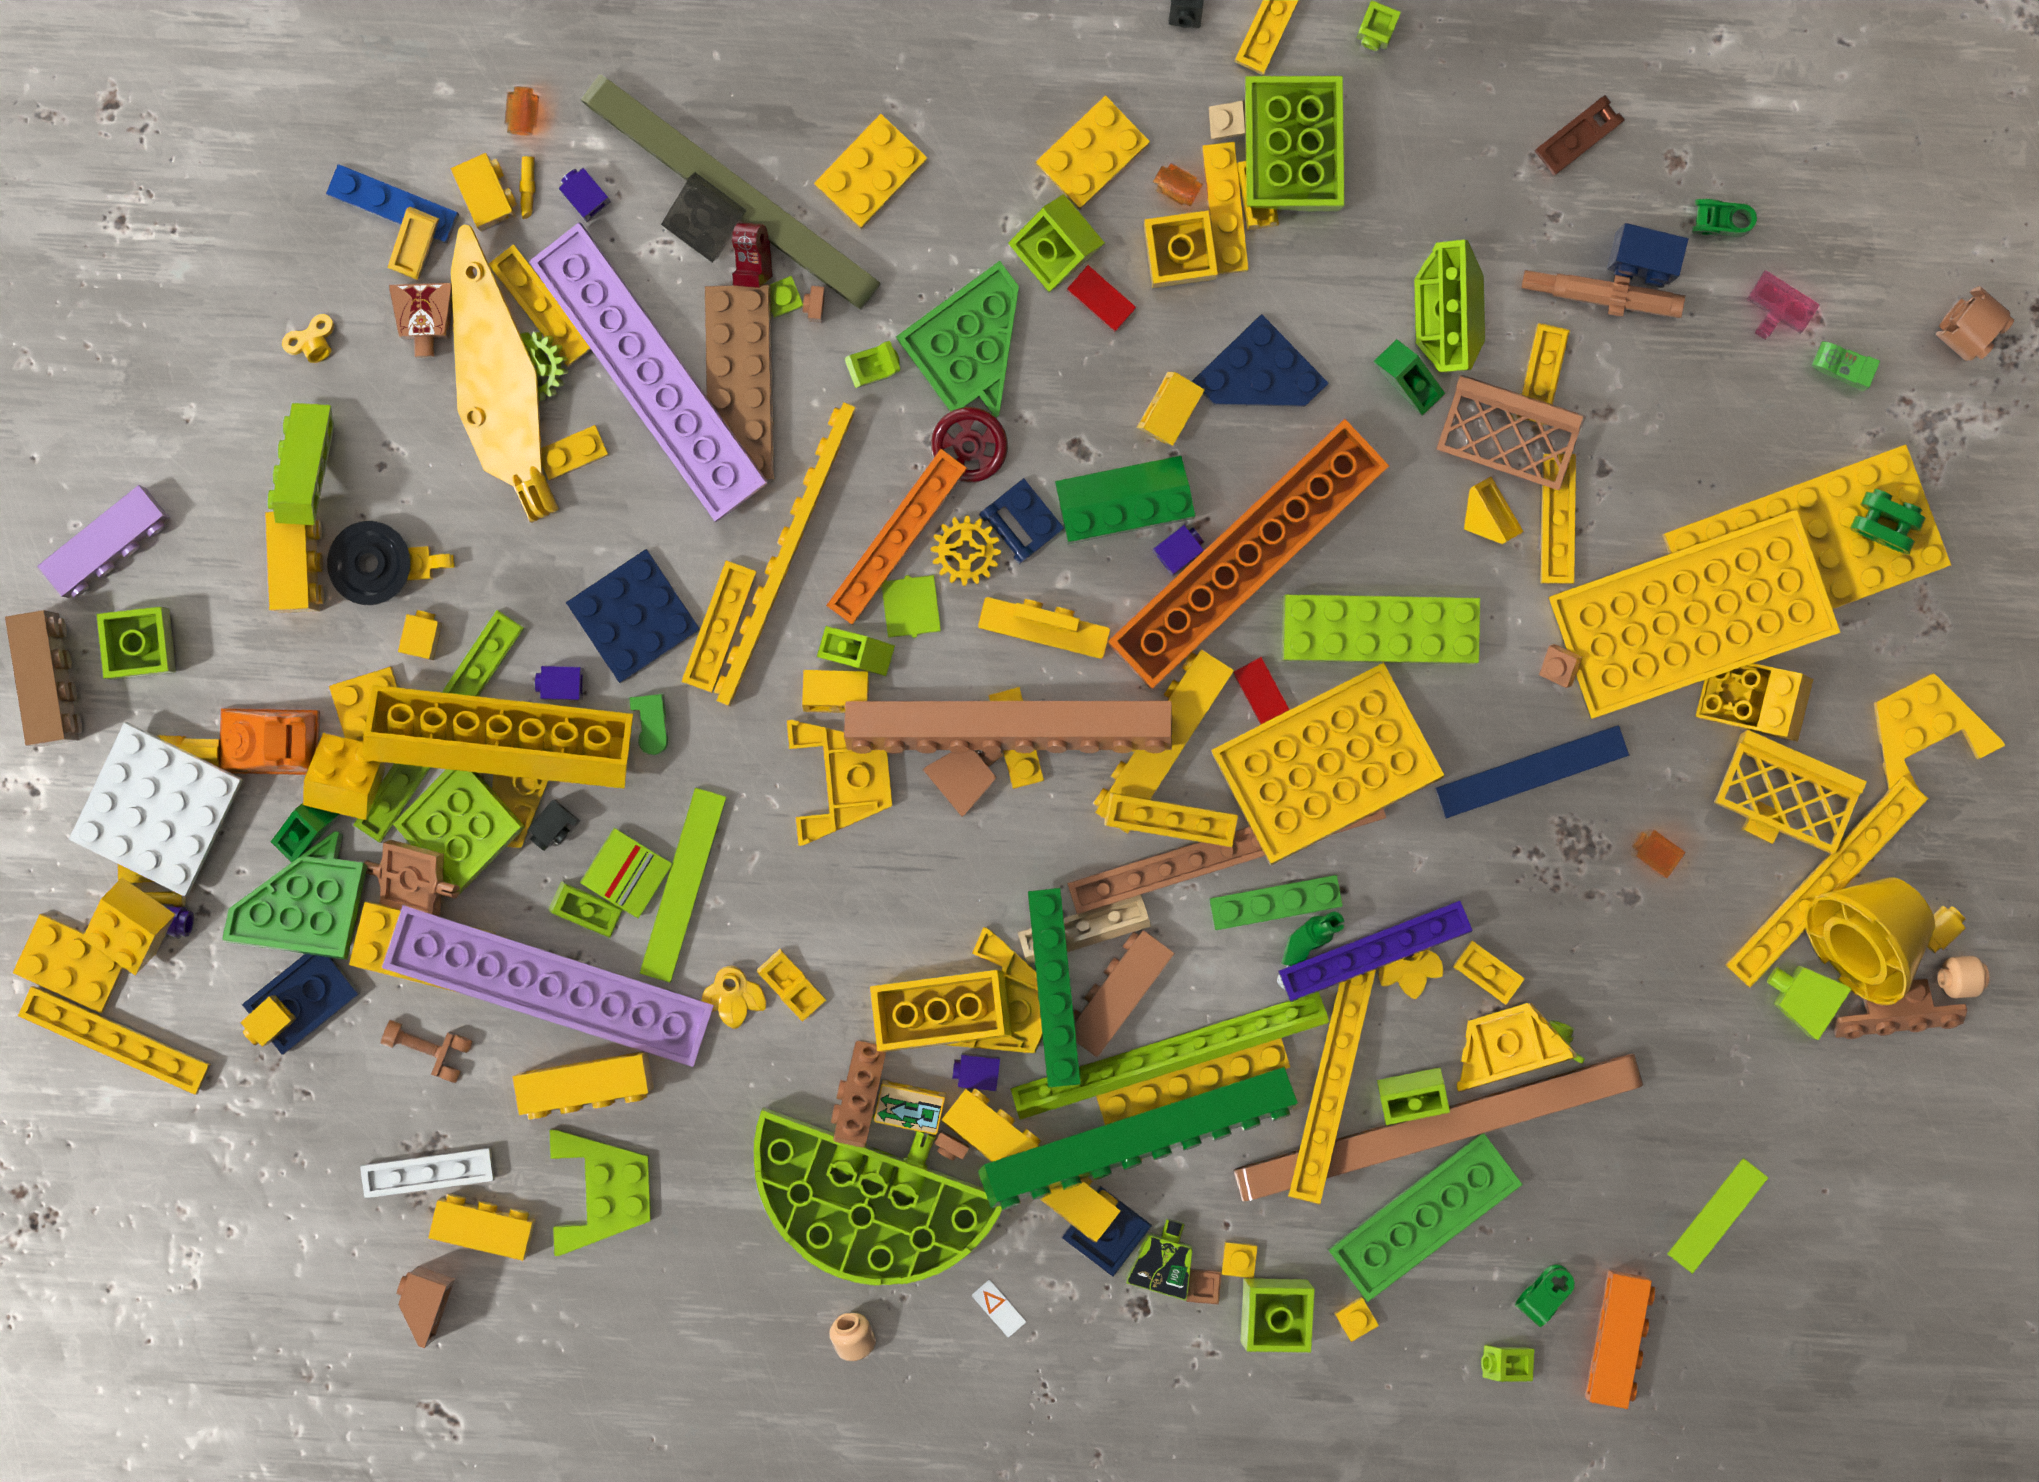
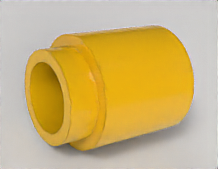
M1941 906L1933 914L1935 928L1927 946L1933 953H1936L1939 949L1944 950L1966 929L1962 924L1966 920L1965 917L1953 906L1949 909Z

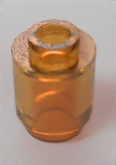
M517 86L514 87V92H507L504 124L507 125V133L522 136L533 135V128L537 127L539 96L533 94L532 88Z
M1170 163L1168 168L1162 165L1153 183L1158 185L1155 190L1157 193L1181 206L1184 203L1190 207L1203 185L1196 181L1198 177Z

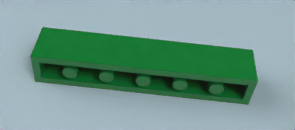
M1061 888L1028 891L1048 1088L1081 1084Z

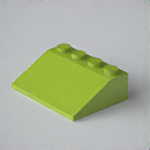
M1245 76L1247 207L1307 212L1340 211L1344 207L1343 76Z

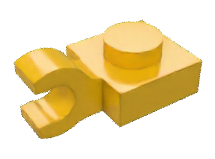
M429 546L408 548L411 555V571L407 581L433 579L432 569L455 568L454 555L438 554L431 556V547Z

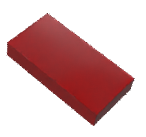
M1089 265L1085 267L1067 288V291L1114 332L1119 329L1136 309L1135 305Z
M1262 657L1233 672L1260 725L1290 710Z

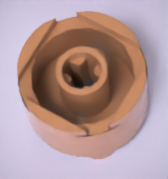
M1977 286L1969 292L1973 295L1970 300L1964 301L1960 299L1939 325L1943 331L1936 332V336L1965 361H1971L1975 357L1983 359L1994 347V344L1991 343L1999 333L2004 334L2014 323V319L2010 316V311L1981 286Z

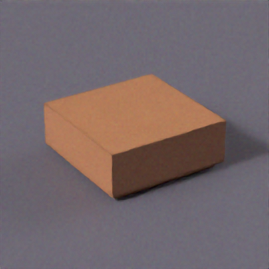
M1190 1268L1186 1302L1219 1305L1221 1271Z

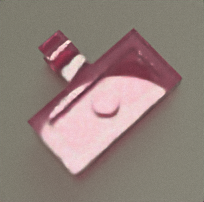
M1766 270L1761 274L1746 300L1767 312V315L1755 331V334L1764 340L1770 337L1779 321L1801 334L1820 306V304Z

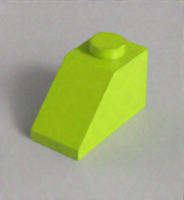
M825 626L817 657L886 676L895 645L868 636Z

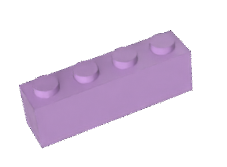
M138 485L37 567L61 597L70 598L73 596V598H77L89 589L90 586L87 583L96 576L102 578L111 572L115 567L113 563L122 555L126 558L140 548L138 543L147 535L151 538L165 528L164 522L170 517L146 487Z

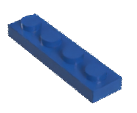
M339 164L326 192V195L399 225L402 224L408 207L439 218L433 238L446 244L459 216V213Z

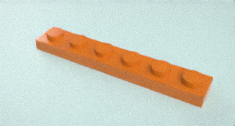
M940 449L826 606L854 625L968 468Z

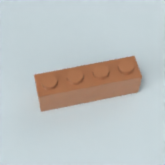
M1143 929L1139 934L1132 932L1122 946L1127 951L1120 960L1114 957L1103 971L1107 975L1101 986L1095 983L1084 997L1088 1003L1083 1010L1079 1012L1075 1009L1073 1012L1076 1042L1095 1057L1100 1055L1175 954Z

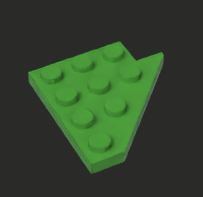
M998 261L896 336L898 342L950 412L966 407L977 398H980L994 417L998 418L1000 415L1019 291L1018 284L1001 261Z
M336 831L332 832L230 907L222 940L226 943L348 960L368 865L363 862L338 859L343 834Z

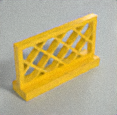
M1750 730L1741 733L1736 743V751L1714 803L1832 855L1836 854L1857 799L1863 793L1867 781ZM1745 754L1754 758L1759 771L1744 777L1739 766L1742 755ZM1762 762L1771 766L1765 768ZM1775 768L1784 771L1789 784L1773 789L1767 772ZM1736 772L1738 779L1732 781L1734 774ZM1761 774L1768 792L1753 798L1746 780ZM1792 775H1794V776H1796V777H1798V778H1801V779H1800V780H1797V781H1794ZM1805 781L1814 784L1819 797L1803 802L1796 785ZM1737 783L1741 784L1747 798L1746 801L1739 804L1725 799L1729 787ZM1791 787L1798 805L1783 811L1775 793ZM1822 788L1831 792L1824 794ZM1834 794L1847 798L1848 802L1844 812L1833 816L1826 798ZM1770 795L1777 813L1766 817L1759 813L1754 801ZM1820 800L1828 818L1812 824L1805 806ZM1749 804L1750 807H1751V810H1750V809H1747V808H1745V807H1743V806ZM1800 808L1807 826L1796 830L1789 827L1784 814ZM1779 817L1781 823L1773 819ZM1841 817L1840 822L1837 825L1835 819ZM1829 821L1834 831L1831 844L1819 840L1814 827ZM1809 830L1811 836L1803 833V831Z

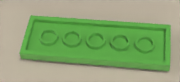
M1484 1133L1478 1134L1329 1247L1328 1250L1366 1301L1369 1302L1523 1184Z

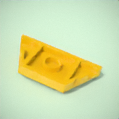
M1532 1003L1519 1005L1468 1021L1465 1036L1467 1044L1462 1053L1461 1062H1463L1461 1080L1457 1082L1458 1092L1470 1090L1577 1058V1055Z

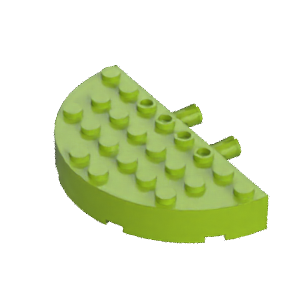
M765 1107L761 1109L756 1126L753 1152L755 1179L763 1206L774 1227L786 1242L809 1263L838 1278L867 1285L908 1284L937 1275L965 1258L986 1237L1000 1216L1002 1208L1001 1205L994 1208L990 1207L983 1187L928 1168V1165L925 1163L936 1139L931 1134L927 1135L924 1145L921 1146L924 1133L916 1131L908 1157L901 1158L868 1146L867 1142L863 1148L835 1142L833 1140V1132Z

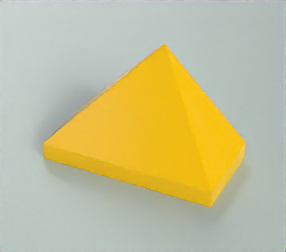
M1492 477L1470 488L1464 530L1500 544H1504L1524 532Z

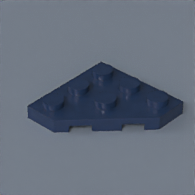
M1263 314L1252 322L1192 380L1193 383L1205 389L1203 395L1213 405L1305 407L1329 384Z

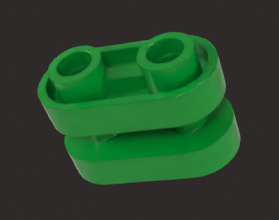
M1874 489L1873 493L1866 492L1860 505L1867 509L1868 513L1865 518L1855 516L1850 529L1885 547L1909 555L1915 541L1907 537L1910 529L1921 530L1926 519L1921 515L1922 509L1906 502L1903 503V506L1891 501L1892 495L1879 489ZM1880 516L1897 523L1896 530L1894 531L1879 524Z

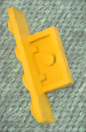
M990 597L984 599L978 623L980 629L1102 659L1104 656L1110 629L1105 626L1081 621L1080 618L1074 617L1075 611L1056 607L1055 612L1042 609L1043 603L1024 599L1023 604H1014Z

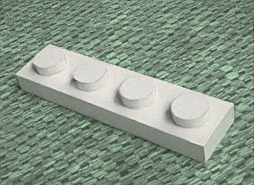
M491 1148L360 1166L364 1198L495 1180Z

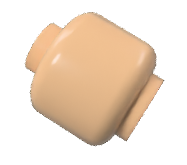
M1976 956L1950 957L1946 959L1942 969L1938 971V984L1949 997L1954 999L1978 997L1989 984V971L1987 966Z
M859 1313L842 1314L834 1321L829 1330L830 1340L836 1353L846 1361L861 1360L868 1356L875 1347L876 1339L867 1318Z

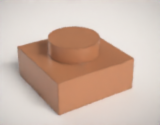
M811 286L810 294H804L803 313H808L809 322L822 323L825 301L824 287Z
M1556 644L1550 645L1539 675L1565 688L1571 687L1582 657Z
M942 1130L934 1143L939 1146L938 1153L953 1161L956 1156L963 1160L969 1149V1145Z

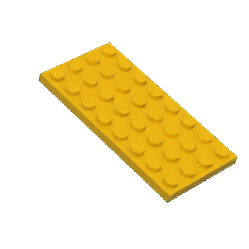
M1906 444L1662 534L1668 552L1672 554L1797 509L1832 609L1951 566ZM1874 489H1879L1892 495L1891 501L1902 506L1906 502L1922 509L1921 515L1926 519L1921 530L1910 529L1907 537L1915 541L1909 555L1885 547L1850 529L1855 516L1865 518L1868 510L1860 505L1866 492L1873 493ZM1882 516L1878 520L1879 524L1894 531L1898 525Z
M1797 509L1549 597L1567 650L1582 657L1576 677L1591 719L1841 633Z

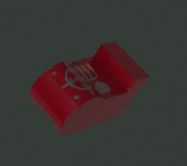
M737 223L732 234L736 271L732 273L733 286L760 288L773 277L767 228L763 224Z

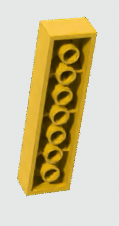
M372 685L363 735V760L625 789L633 714Z

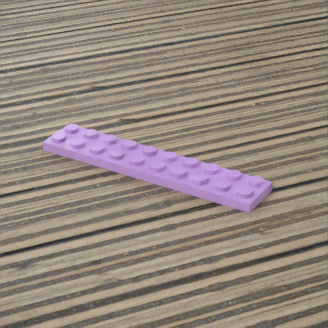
M577 223L528 261L715 522L720 521L768 484V481L583 224Z
M402 905L382 964L383 969L691 1067L694 1066L714 1006Z

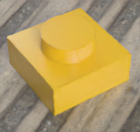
M1760 801L1755 802L1761 815L1769 817L1777 813L1776 809ZM1779 817L1773 819L1781 823ZM1747 818L1742 830L1770 844L1774 843L1779 831Z
M1225 1241L1221 1275L1254 1278L1258 1246Z
M1362 1296L1334 1312L1351 1342L1379 1326Z

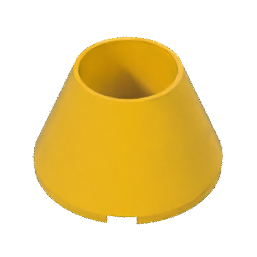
M1888 877L1819 895L1807 906L1805 912L1806 931L1815 952L1823 964H1826L1828 961L1841 975L1837 980L1850 987L1853 993L1863 999L1881 1005L1895 1004L1908 993L1935 928L1932 910L1915 888L1901 879Z

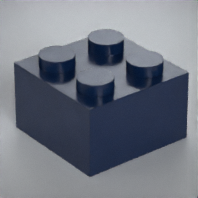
M1625 223L1615 233L1607 270L1614 271L1613 276L1630 277V280L1635 276L1646 279L1645 284L1649 286L1664 288L1665 284H1671L1680 276L1689 238Z

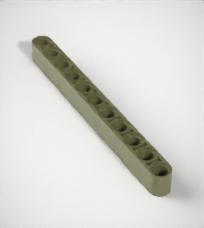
M599 74L580 99L588 108L741 222L765 225L768 231V240L773 246L860 310L863 309L881 283L603 75Z

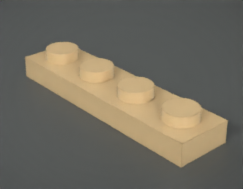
M1134 896L1064 918L1067 952L1151 927L1142 896ZM1032 928L1017 932L1027 965L1035 963Z

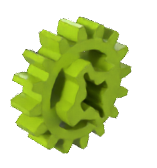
M529 332L520 333L525 347L527 346L526 349L534 366H536L538 385H541L544 377L549 376L547 382L538 388L539 401H544L546 395L550 397L557 394L554 386H564L565 383L560 379V375L568 374L569 370L562 368L561 363L566 362L568 358L564 356L559 357L558 353L563 347L561 345L552 346V336H545L542 339L541 332H533L532 336Z

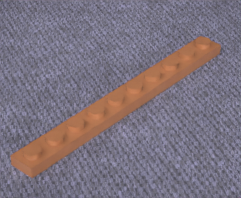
M1384 809L1334 834L1385 819ZM1249 826L1235 831L1232 847L1198 842L1067 884L1076 913L1080 914L1265 856Z

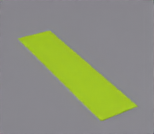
M1743 1158L1667 1254L1693 1274L1767 1181L1768 1177Z

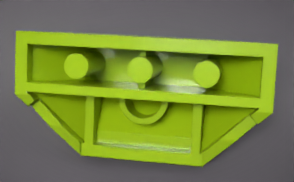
M1468 240L1436 242L1432 249L1433 252L1426 259L1414 279L1416 344L1439 372L1471 370L1485 342L1484 275Z

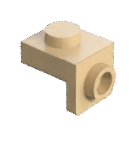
M1245 101L1209 107L1211 139L1221 140L1246 135Z

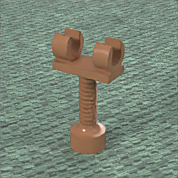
M389 1020L380 1044L393 1048L396 1044H401L426 1055L435 1056L437 1060L431 1075L456 1083L461 1071L443 1063L450 1047L467 1053L469 1052L472 1040L449 1031L443 1045L438 1046L434 1043H429V1041H423V1039L416 1036H411V1034L408 1035V1033L402 1030V1024Z

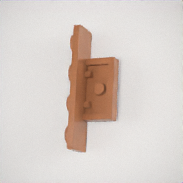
M1928 979L1913 980L1908 993L1895 1004L1881 1005L1863 999L1867 1014L1838 1017L1834 1034L1836 1038L1856 1039L1868 1034L1886 1036L1896 1031L1909 1030L1911 1032H1921L1927 1028L1934 1027L1951 1029L1964 1023L1967 1006L1966 1004L1934 1007Z
M862 1041L855 1042L847 1081L840 1080L836 1099L842 1100L841 1105L835 1104L831 1123L836 1124L833 1138L835 1142L862 1148L866 1146L886 1052L877 1051L876 1044Z

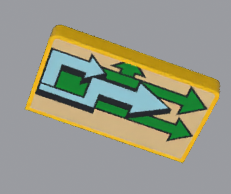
M883 1079L874 1121L936 1135L946 1093Z

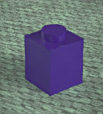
M584 168L579 171L573 169L561 180L563 184L559 187V190L586 222L611 203L608 196Z
M1183 525L1153 548L1152 551L1173 576L1204 551L1200 546L1204 541L1193 527L1188 530Z
M541 666V673H536L535 692H540V699L583 701L584 668Z
M962 1053L961 1060L954 1059L952 1079H959L958 1087L997 1091L1000 1057Z

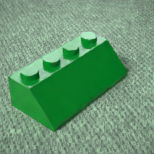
M1182 456L1055 481L1068 545L1195 518L1190 486Z

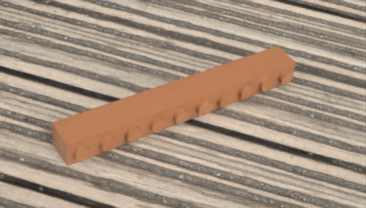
M846 701L844 740L847 750L860 754L869 753L871 750H885L893 754L901 753L904 750H917L920 753L926 754L934 753L936 750H950L953 753H966L969 750H982L986 753H998L1001 750H1015L1018 753H1031L1034 750H1047L1051 753H1063L1066 750H1080L1084 753H1096L1099 750H1113L1116 753L1146 750L1149 753H1161L1164 750H1172L1171 701Z

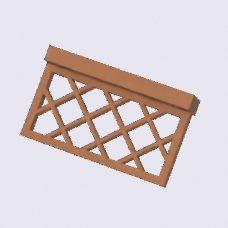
M1460 375L1437 450L1560 490L1586 416L1465 375ZM1462 396L1474 400L1480 413L1463 420L1458 410ZM1481 403L1490 405L1492 407L1484 410ZM1497 408L1505 410L1511 423L1494 431L1486 414ZM1511 413L1523 417L1515 421ZM1455 416H1457L1459 423L1452 426ZM1482 416L1490 434L1473 441L1466 424ZM1529 418L1536 421L1541 434L1525 441L1517 424ZM1542 423L1553 426V428L1545 431ZM1513 426L1521 444L1504 452L1496 434ZM1462 427L1469 444L1459 449L1446 445L1450 432ZM1557 429L1571 432L1568 446L1555 451L1547 434ZM1492 437L1500 454L1491 459L1483 458L1476 444ZM1544 437L1552 454L1535 462L1527 444ZM1472 447L1475 454L1466 452L1464 450ZM1523 447L1531 464L1519 470L1511 466L1506 455ZM1565 451V454H1564V457H1563V460H1562V463H1561V461H1560V459H1559V457H1558V454H1560V453H1562V452ZM1502 457L1506 465L1495 462V460ZM1554 457L1559 467L1556 481L1543 478L1537 465ZM1533 467L1536 475L1525 471Z

